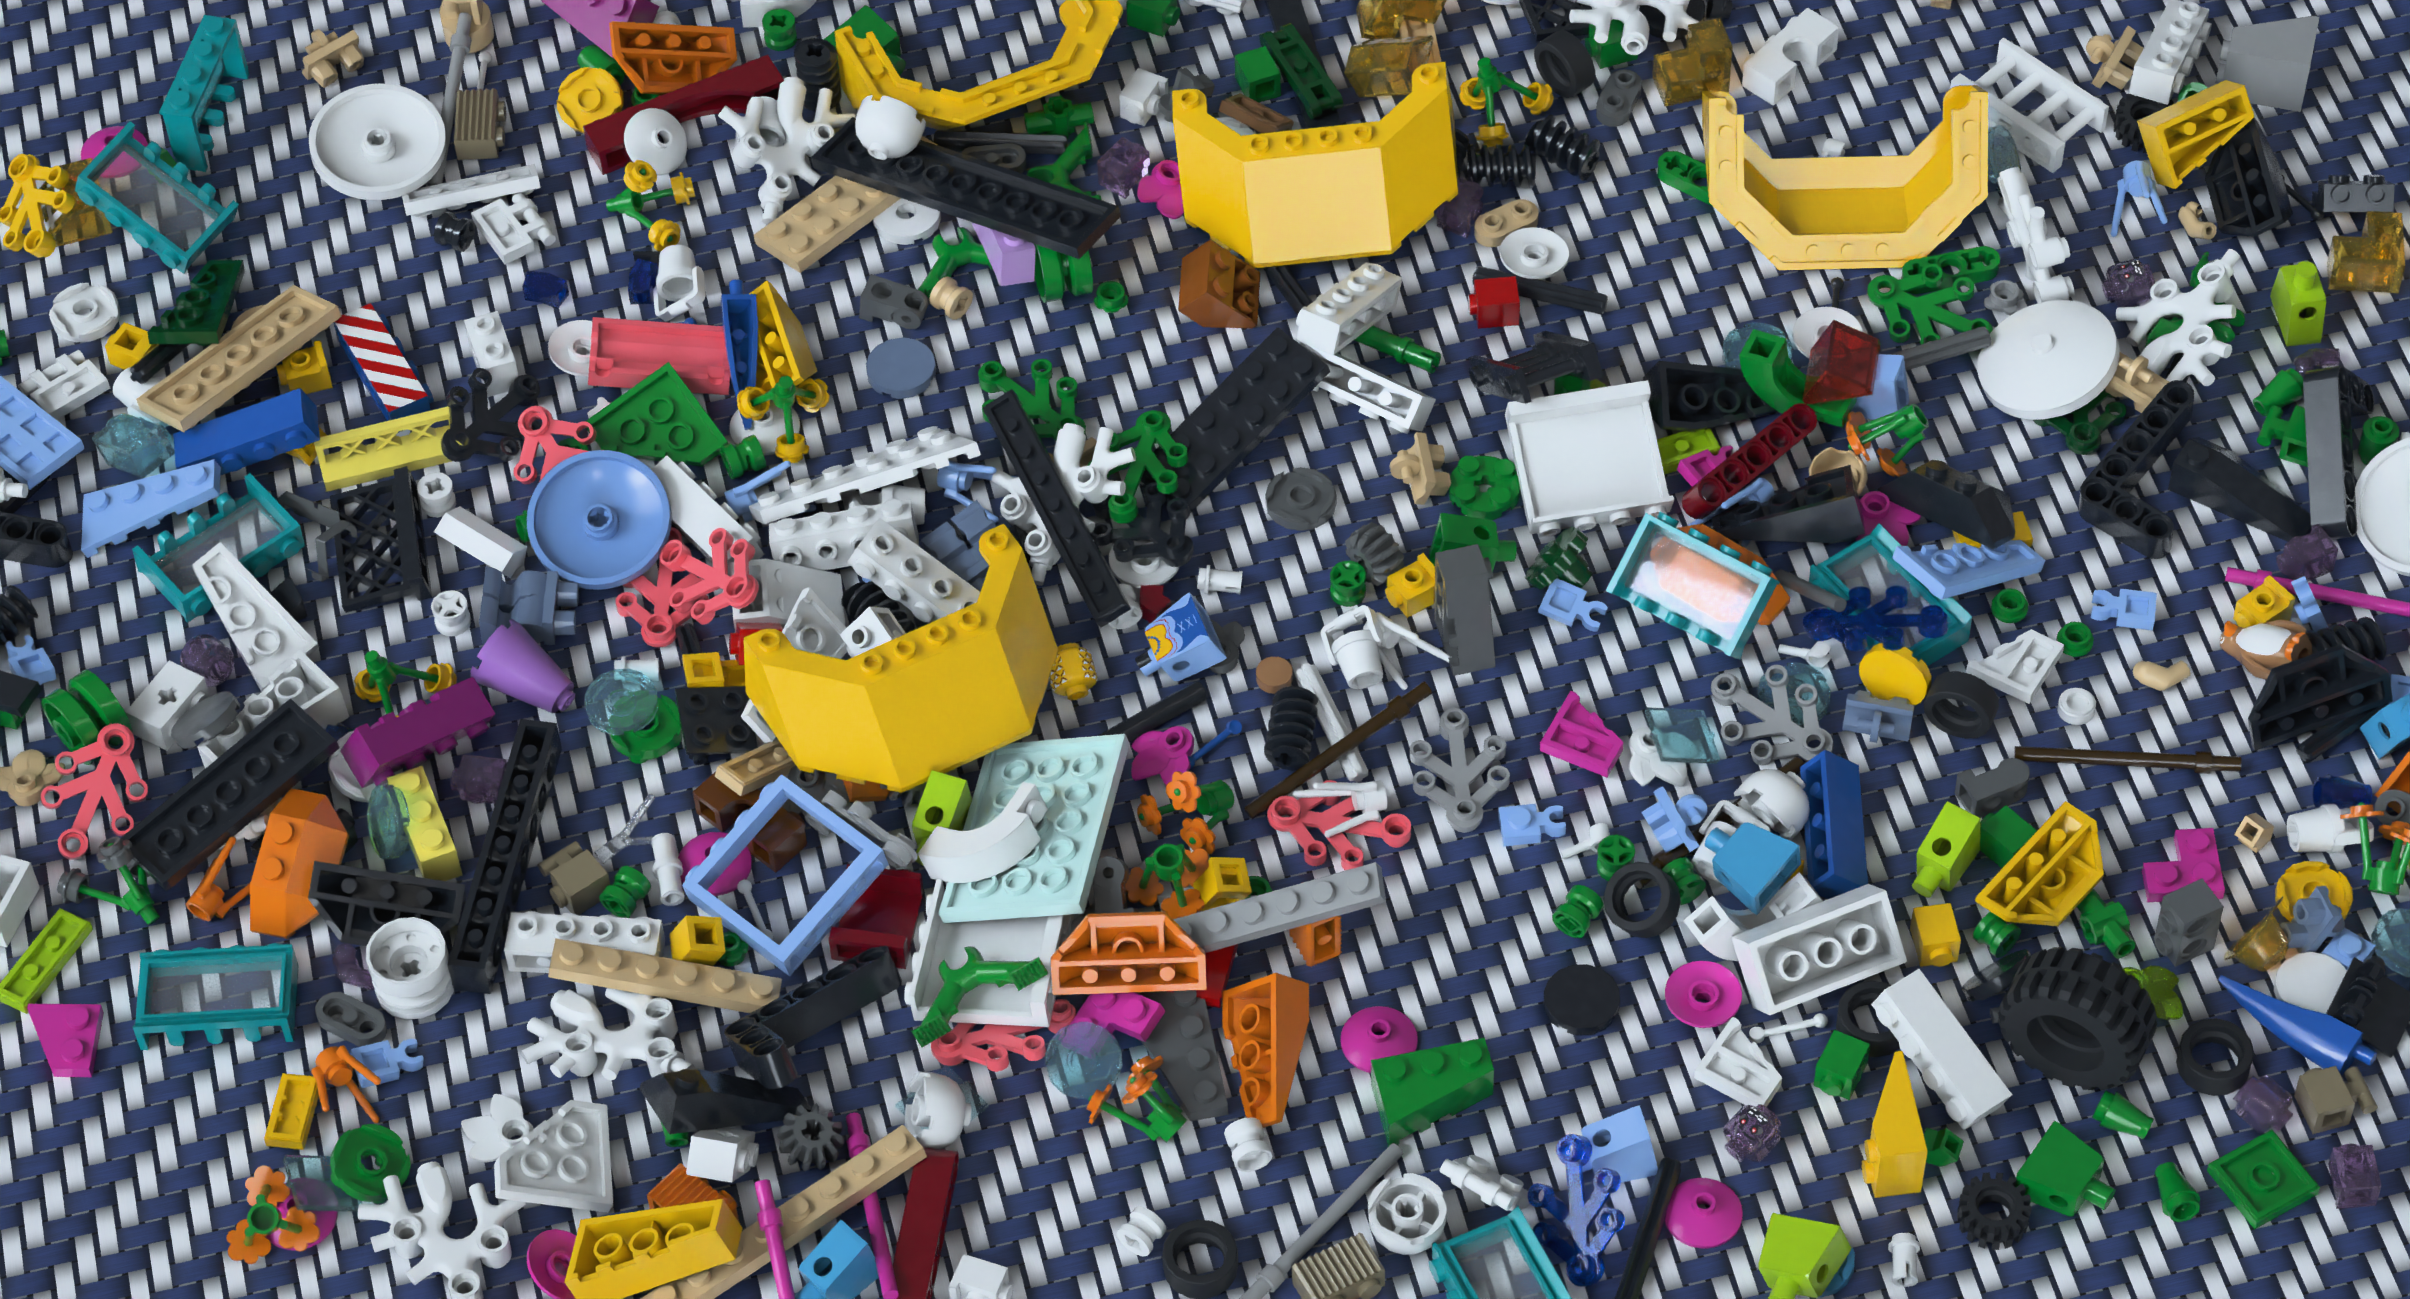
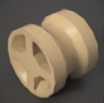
M946 276L934 286L929 302L934 308L945 310L946 316L950 319L957 320L969 309L973 293L966 287H959L956 280Z

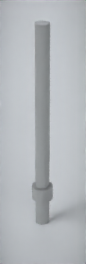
M469 13L459 14L456 33L451 37L449 49L452 52L441 110V117L446 132V153L440 168L428 181V186L441 184L443 181L456 109L457 91H459L465 55L469 53L471 46L469 32L472 16Z
M1392 1143L1273 1265L1267 1264L1256 1275L1257 1281L1239 1299H1262L1268 1291L1274 1292L1284 1282V1275L1292 1268V1265L1295 1262L1297 1263L1403 1155L1402 1149L1397 1144Z

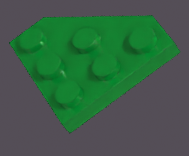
M669 362L586 420L595 428L597 433L595 442L601 450L621 452L638 459L661 461L665 456H668L677 464L682 461L686 465L702 467L720 454L721 446L729 444Z

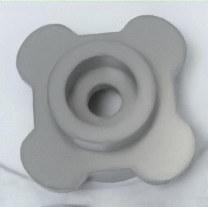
M2000 280L1991 284V292L1989 297L1984 299V306L1990 310L1995 309L1999 312H2004L2006 315H2012L2017 312V303L2023 299L2024 293L2013 282Z

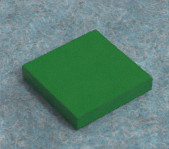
M2272 1129L2209 1163L2207 1168L2209 1175L2254 1230L2318 1195L2320 1190L2317 1182Z

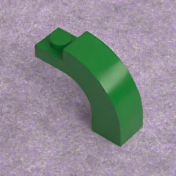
M1753 329L1739 355L1742 373L1752 390L1765 403L1781 414L1793 405L1803 403L1814 410L1817 421L1843 428L1848 419V413L1852 411L1857 402L1856 393L1818 382L1806 376L1790 360L1786 338Z

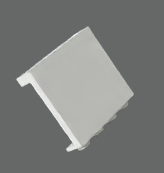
M1648 380L1532 398V402L1527 404L1517 401L1508 402L1505 418L1530 534L1540 533V536H1552L1560 533L1561 529H1567L1572 526L1584 531L1594 528L1598 523L1610 522L1611 525H1621L1630 522L1631 518L1642 517L1645 513L1657 517L1659 512L1664 514L1670 512L1674 497L1668 494L1648 402L1651 395Z
M936 879L933 894H928L926 899L927 921L926 923H921L919 928L920 950L919 952H914L912 957L913 979L912 982H907L905 986L906 1005H911L914 1021L924 1020L944 985L939 974L938 967L940 963L945 960L952 970L963 967L968 961V955L964 947L971 946L981 953L984 961H1032L1039 957L1049 974L1018 991L1015 984H1006L1000 988L997 984H981L963 996L957 1007L959 1012L954 1014L949 1022L1049 1027L1056 995H1052L1051 956L1068 938L1074 914L943 923L938 913L945 890L942 879Z

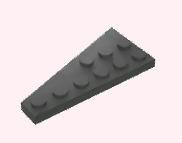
M1196 990L1174 991V993L1166 991L1134 992L1161 1003L1165 1010L1164 1015L1146 1042H1141L1147 1049L1151 1059L1160 1055L1163 1057L1164 1063L1159 1067V1070L1165 1077L1169 1089L1189 1120L1195 1121L1229 1115L1205 999L1198 998Z

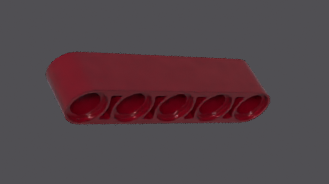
M1803 403L1793 405L1698 481L1682 497V507L1686 514L1694 519L1707 517L1721 506L1723 502L1732 497L1815 429L1817 416L1814 410Z
M924 1148L927 1157L913 1166L893 1261V1270L899 1293L896 1299H932L957 1179L958 1151Z

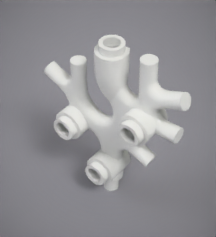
M1577 0V3L1591 6L1592 9H1572L1569 14L1571 23H1589L1596 26L1594 39L1598 43H1605L1608 40L1611 20L1621 21L1624 24L1621 45L1625 52L1630 55L1640 54L1648 45L1650 28L1646 17L1638 10L1640 5L1652 6L1665 15L1663 39L1667 42H1673L1676 39L1678 28L1686 29L1700 38L1707 29L1706 25L1686 13L1690 0Z
M797 77L785 78L779 88L777 115L781 126L787 134V141L783 146H771L760 135L759 125L764 100L760 97H751L747 116H740L726 105L718 115L738 133L739 141L732 150L734 163L744 169L760 164L766 170L767 179L760 187L758 197L761 201V207L764 209L762 222L767 225L777 218V213L783 209L784 201L792 192L793 185L790 180L792 176L801 177L813 187L820 179L821 175L806 163L805 154L812 157L835 135L833 129L842 128L852 117L856 118L854 113L833 114L830 110L833 92L830 89L822 88L819 90L814 121L811 123L806 122L802 118V111L807 89L804 86V81Z
M2019 167L2000 172V177L1997 178L2002 197L1998 201V206L2008 216L2009 221L2006 223V227L2013 248L2022 246L2026 260V277L2031 281H2036L2033 282V291L2037 303L2052 300H2069V297L2075 295L2070 277H2063L2061 274L2050 277L2048 269L2050 266L2064 263L2065 258L2070 257V250L2065 237L2058 238L2053 236L2046 238L2048 231L2044 220L2045 211L2042 207H2035L2025 173L2021 172Z
M2228 249L2221 260L2215 259L2214 262L2204 265L2197 275L2200 284L2190 292L2182 293L2176 282L2172 279H2161L2151 287L2150 295L2152 300L2142 306L2118 307L2116 309L2117 321H2137L2136 326L2126 338L2131 345L2136 347L2160 318L2173 319V317H2183V323L2176 331L2156 338L2139 355L2149 360L2147 369L2160 376L2173 355L2184 353L2181 360L2166 378L2167 381H2183L2186 376L2194 375L2204 386H2210L2214 382L2215 376L2206 366L2215 364L2220 357L2228 358L2232 353V346L2218 341L2213 330L2207 324L2217 319L2236 317V306L2234 304H2214V302L2223 303L2232 295L2233 284L2230 280L2234 273L2232 267L2240 258V255L2235 250Z
M1066 423L1063 429H1060L1058 432L1053 456L1054 465L1078 510L1084 498L1088 502L1096 504L1104 501L1108 495L1123 496L1125 493V482L1108 480L1107 474L1117 466L1136 461V455L1132 447L1117 452H1110L1114 433L1112 429L1100 428L1092 462L1089 466L1080 467V460L1086 441L1085 429L1076 424ZM998 469L993 474L992 481L1011 493L1005 496L1001 502V515L1011 526L1017 525L1024 531L1030 529L1034 524L1038 529L1031 531L1026 536L1024 547L1031 556L1029 565L1033 567L1031 574L1035 585L1041 586L1044 583L1046 571L1051 570L1052 565L1056 564L1061 556L1020 478H1014ZM1082 515L1087 527L1092 533L1095 528V523Z
M611 988L606 989L605 996L634 1013L635 1018L630 1026L619 1031L607 1030L604 1027L602 1015L594 1003L570 989L567 991L559 990L551 1000V1009L556 1017L578 1027V1029L572 1033H564L546 1022L533 1017L527 1024V1030L541 1037L542 1040L521 1050L527 1064L553 1053H562V1056L550 1066L552 1073L558 1078H561L569 1070L580 1077L591 1075L598 1065L597 1053L607 1055V1062L602 1070V1075L608 1080L616 1079L622 1064L629 1059L646 1061L652 1078L661 1073L677 1072L682 1069H695L693 1064L684 1060V1055L676 1050L672 1041L678 1031V1026L672 1004L669 1000Z
M427 1162L418 1168L416 1183L423 1203V1209L418 1213L408 1211L398 1176L390 1175L384 1178L383 1184L388 1201L380 1205L359 1204L358 1219L379 1220L391 1224L388 1232L370 1237L374 1253L394 1247L395 1252L400 1257L412 1259L424 1250L425 1255L423 1259L406 1272L407 1277L414 1285L433 1272H440L449 1280L448 1288L451 1299H483L480 1279L472 1271L475 1261L481 1258V1261L487 1267L498 1269L510 1261L512 1256L507 1231L502 1226L512 1214L525 1206L526 1203L505 1200L499 1205H492L489 1203L484 1185L482 1183L473 1184L469 1187V1193L477 1215L478 1224L469 1236L462 1239H453L448 1237L443 1229L444 1223L451 1211L453 1198L449 1178L444 1167H441L438 1162Z

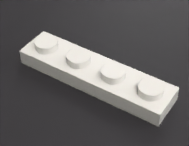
M535 164L418 188L409 194L403 195L402 199L406 216L424 217L432 214L433 210L442 208L457 210L465 207L467 203L476 201L491 203L499 200L500 196L515 195L517 193L528 195L534 189L541 187Z

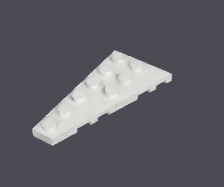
M932 426L920 430L917 433L918 437L909 441L900 439L887 444V450L880 453L868 452L854 458L855 463L848 466L836 465L822 471L823 476L813 480H810V478L797 480L790 484L791 489L782 493H778V491L765 493L759 496V502L750 505L749 509L754 520L767 524L805 512L810 508L809 503L813 501L818 504L825 502L830 504L842 500L841 495L844 491L859 489L861 494L914 477L918 474L917 468L940 469L950 465L951 457L965 454L968 455V459H971L981 454L977 442L953 434L950 431H945L937 426Z

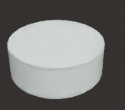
M2067 689L2059 697L2058 714L2069 724H2086L2094 716L2096 700L2085 689Z

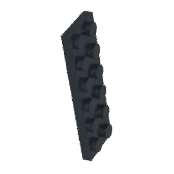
M1277 327L1170 435L1176 443L1186 446L1188 462L1182 467H1172L1168 464L1166 453L1160 446L1153 452L1165 469L1172 470L1177 474L1178 488L1175 492L1166 494L1167 500L1164 504L1167 506L1168 502L1172 499L1183 498L1188 502L1191 513L1330 373L1328 365ZM1146 467L1139 483L1143 488L1150 483L1156 482ZM1166 480V481H1164L1163 483H1169V482H1171V481H1170V480Z
M290 698L120 839L131 841L132 859L165 891H168L224 845L231 836L236 835L340 747L334 737Z

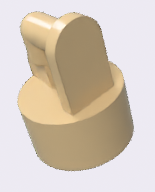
M442 0L439 14L445 42L449 47L451 37L456 33L460 13H469L472 16L469 37L471 38L469 53L478 52L492 42L494 28L490 9L482 0Z

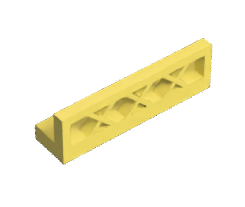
M449 407L320 437V440L314 442L326 492L394 476L395 469L405 466L411 472L452 462L445 457L441 448L442 436L450 429ZM448 420L449 425L438 428L430 427L435 422ZM408 429L412 431L409 435L396 436L402 430ZM365 439H377L376 442L372 444H361V442ZM336 446L342 447L339 452L324 455V449Z

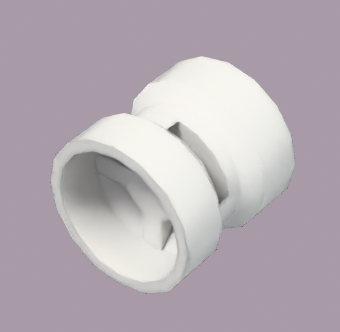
M1251 1117L1242 1118L1231 1123L1225 1129L1224 1135L1230 1148L1234 1149L1232 1159L1237 1170L1241 1172L1255 1171L1263 1168L1271 1161L1272 1154L1268 1143L1263 1141L1265 1133L1260 1120Z

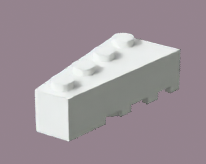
M299 649L291 657L292 664L284 671L278 669L269 678L270 684L259 695L253 693L243 702L245 705L244 709L223 732L206 742L203 740L197 746L204 767L206 768L290 698L326 731L330 730L349 717L340 687Z

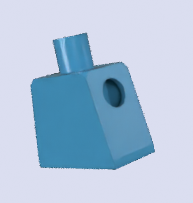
M2410 693L2379 710L2360 727L2361 732L2379 760L2410 743ZM2381 724L2387 726L2390 738L2383 732Z
M1749 822L1743 823L1732 836L1716 827L1705 840V847L1716 853L1712 863L1717 880L1756 915L1760 913L1801 865L1798 844Z
M840 1220L800 1264L798 1270L806 1285L795 1295V1299H854L879 1278L875 1256L868 1243L843 1220Z

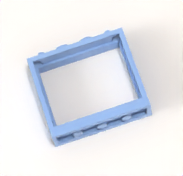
M781 774L775 782H770L763 788L759 800L750 810L747 809L738 816L734 828L726 837L719 838L713 844L709 856L700 866L696 865L688 872L682 887L691 902L711 917H721L722 925L737 934L742 941L788 976H791L829 933L831 927L836 925L889 864L883 849ZM790 799L861 852V854L784 941L778 945L707 890L783 804Z

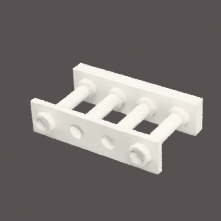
M2002 38L1999 41L1996 65L1975 82L1971 81L1961 73L1951 80L1950 88L1959 85H1978L1982 89L1987 90L2007 72L2020 79L2022 82L2002 99L1988 92V130L2052 173L2062 166L2065 142L2086 124L2100 133L2106 128L2108 105L2006 38ZM2034 89L2049 98L2028 116H2024L2012 108ZM2061 106L2075 117L2054 134L2039 126L2042 121Z

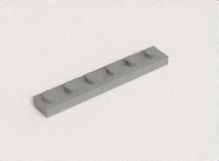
M1377 862L1173 920L1205 953L1385 903L1386 896L1382 868Z

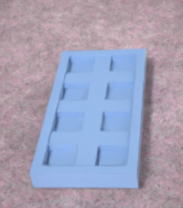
M0 376V467L20 483L27 484L28 489L31 490L83 451L84 445L79 437Z

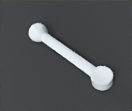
M487 51L481 52L478 57L481 65L476 91L484 89L487 64L492 59L491 54Z
M746 879L739 881L737 889L740 893L744 894L758 929L774 941L773 933L766 929L752 896L751 882Z
M1818 1013L1813 1019L1763 1030L1761 1027H1753L1749 1031V1039L1751 1042L1758 1044L1764 1041L1765 1037L1812 1026L1824 1028L1828 1023V1018L1825 1014Z

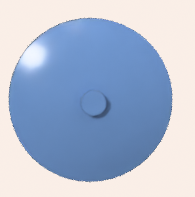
M610 450L583 452L557 464L541 479L535 488L527 510L528 537L541 564L548 571H558L559 580L578 583L579 588L593 590L609 589L627 584L650 569L658 560L661 549L668 542L672 524L670 502L657 475L638 459Z

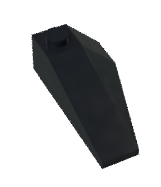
M1658 361L1643 377V381L1648 380L1651 391L1648 402L1652 419L1661 429L1696 432L1778 412L1765 403L1752 390L1741 369Z
M2200 437L2190 438L2173 462L2168 490L2298 547L2301 546L2311 530L2310 513L2233 451Z
M1851 465L1804 478L1806 485L1792 491H1788L1785 487L1774 491L1775 495L1764 503L1749 501L1713 516V530L1730 540L1817 543L1852 541L1859 535L1865 534V526Z
M682 1069L677 1072L661 1073L642 1082L640 1085L642 1094L669 1134L782 1121L788 1113L796 1115V1109L800 1105L808 1112H811L812 1109L798 1088L784 1086L778 1089H767L757 1080L700 1069Z

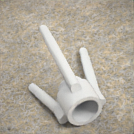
M1381 612L1376 613L1383 634V640L1379 642L1381 663L1402 690L1408 688L1407 683L1381 650L1385 647L1387 649L1393 648L1400 640V637L1449 663L1448 657L1450 656L1447 653L1420 639L1418 634L1396 624ZM1366 621L1363 630H1370L1368 621Z
M1381 780L1365 783H1314V789L1296 790L1293 792L1295 798L1352 796L1355 811L1362 810L1363 814L1325 831L1324 835L1327 838L1366 821L1378 820V811L1387 809L1386 789Z

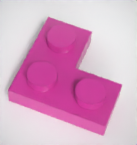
M2213 828L2175 830L2174 843L2178 861L2143 863L2142 875L2147 903L2162 902L2163 896L2203 878L2218 899H2223L2225 887Z
M1134 992L1090 994L1060 1038V1041L1065 1048L1095 1060L1114 1030L1146 1042L1164 1015L1165 1010L1161 1003Z

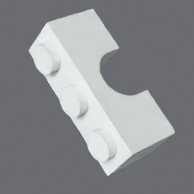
M1809 8L1805 9L1799 16L1792 17L1784 29L1777 35L1770 36L1761 49L1755 54L1751 53L1745 59L1742 65V86L1774 106L1795 87L1797 64L1793 61H1803L1817 68L1837 50L1839 26Z

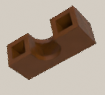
M715 771L693 791L696 813L719 831L724 832L735 823L743 811L751 809L759 800L761 791L756 789L740 796L717 779ZM781 807L749 842L750 854L777 873L807 846L806 825L803 819L796 812H788Z

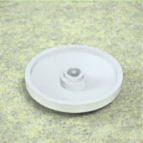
M368 84L354 87L338 94L320 109L310 128L309 149L314 168L319 176L333 189L358 199L386 200L417 190L436 174L446 153V132L438 110L421 94L399 85Z
M2070 300L2046 301L2033 304L2015 312L2003 320L1990 333L1991 345L1981 349L1978 357L1977 371L1987 398L1999 410L2023 419L2055 418L2083 407L2106 388L2118 366L2120 357L2119 343L2110 321L2094 307Z
M2406 438L2388 446L2377 454L2361 473L2355 486L2356 533L2364 548L2377 562L2393 572L2410 577V438Z

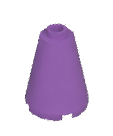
M510 619L509 623L511 626L509 628L503 624L498 627L478 653L477 657L482 662L479 669L472 666L471 677H474L478 684L550 713H555L559 709L565 711L575 698V693L572 692L574 683L520 623Z

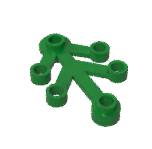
M1928 264L1922 269V273L1899 280L1890 275H1880L1875 277L1868 285V298L1876 307L1884 309L1889 323V336L1896 343H1903L1910 337V324L1901 318L1898 305L1911 311L1921 338L1920 345L1941 339L1938 334L1934 333L1929 319L1961 333L1979 327H1986L1990 334L1993 331V327L1985 319L1976 318L1971 321L1939 307L1940 305L1957 300L1968 301L1973 297L1974 283L1967 277L1956 279L1953 287L1919 297L1907 293L1924 286L1929 288L1938 287L1943 281V271L1937 264ZM1929 273L1938 274V277L1934 279H1930L1926 276ZM1961 286L1969 288L1967 292H1960L1957 289ZM1881 288L1891 289L1887 293H1882L1879 291V289ZM1896 328H1904L1906 330L1902 334L1894 332Z
M1037 359L1031 365L1032 378L1035 380V396L1007 377L1006 369L997 361H988L979 369V385L982 390L988 393L1000 391L1006 393L1013 389L1029 418H1040L1046 422V424L1033 425L1040 438L1052 437L1056 441L1059 430L1063 429L1066 423L1083 427L1085 429L1084 434H1086L1085 422L1075 415L1074 398L1078 394L1077 381L1074 378L1062 377L1056 383L1057 396L1061 399V415L1050 408L1049 380L1052 378L1053 373L1052 364L1049 360ZM1040 369L1046 370L1044 372H1038V370ZM1066 387L1072 388L1070 390H1063ZM989 399L985 401L982 405V408L987 404L991 403L992 401H994L995 399ZM982 409L983 419L986 422L990 423L984 410Z
M1157 410L1147 411L1137 418L1136 426L1119 434L1113 433L1111 441L1113 444L1110 445V452H1117L1121 447L1139 440L1137 447L1133 448L1136 461L1117 466L1107 474L1108 479L1110 475L1129 467L1124 479L1126 486L1124 495H1112L1108 502L1110 517L1117 523H1129L1137 517L1138 506L1134 496L1145 467L1156 481L1159 492L1170 494L1178 488L1177 474L1172 470L1165 469L1152 452L1154 444L1158 443L1166 453L1167 462L1170 466L1182 467L1188 462L1187 448L1181 443H1176L1170 436L1171 420L1164 412ZM1166 480H1170V481H1171V482H1169V483H1163V482L1166 481Z

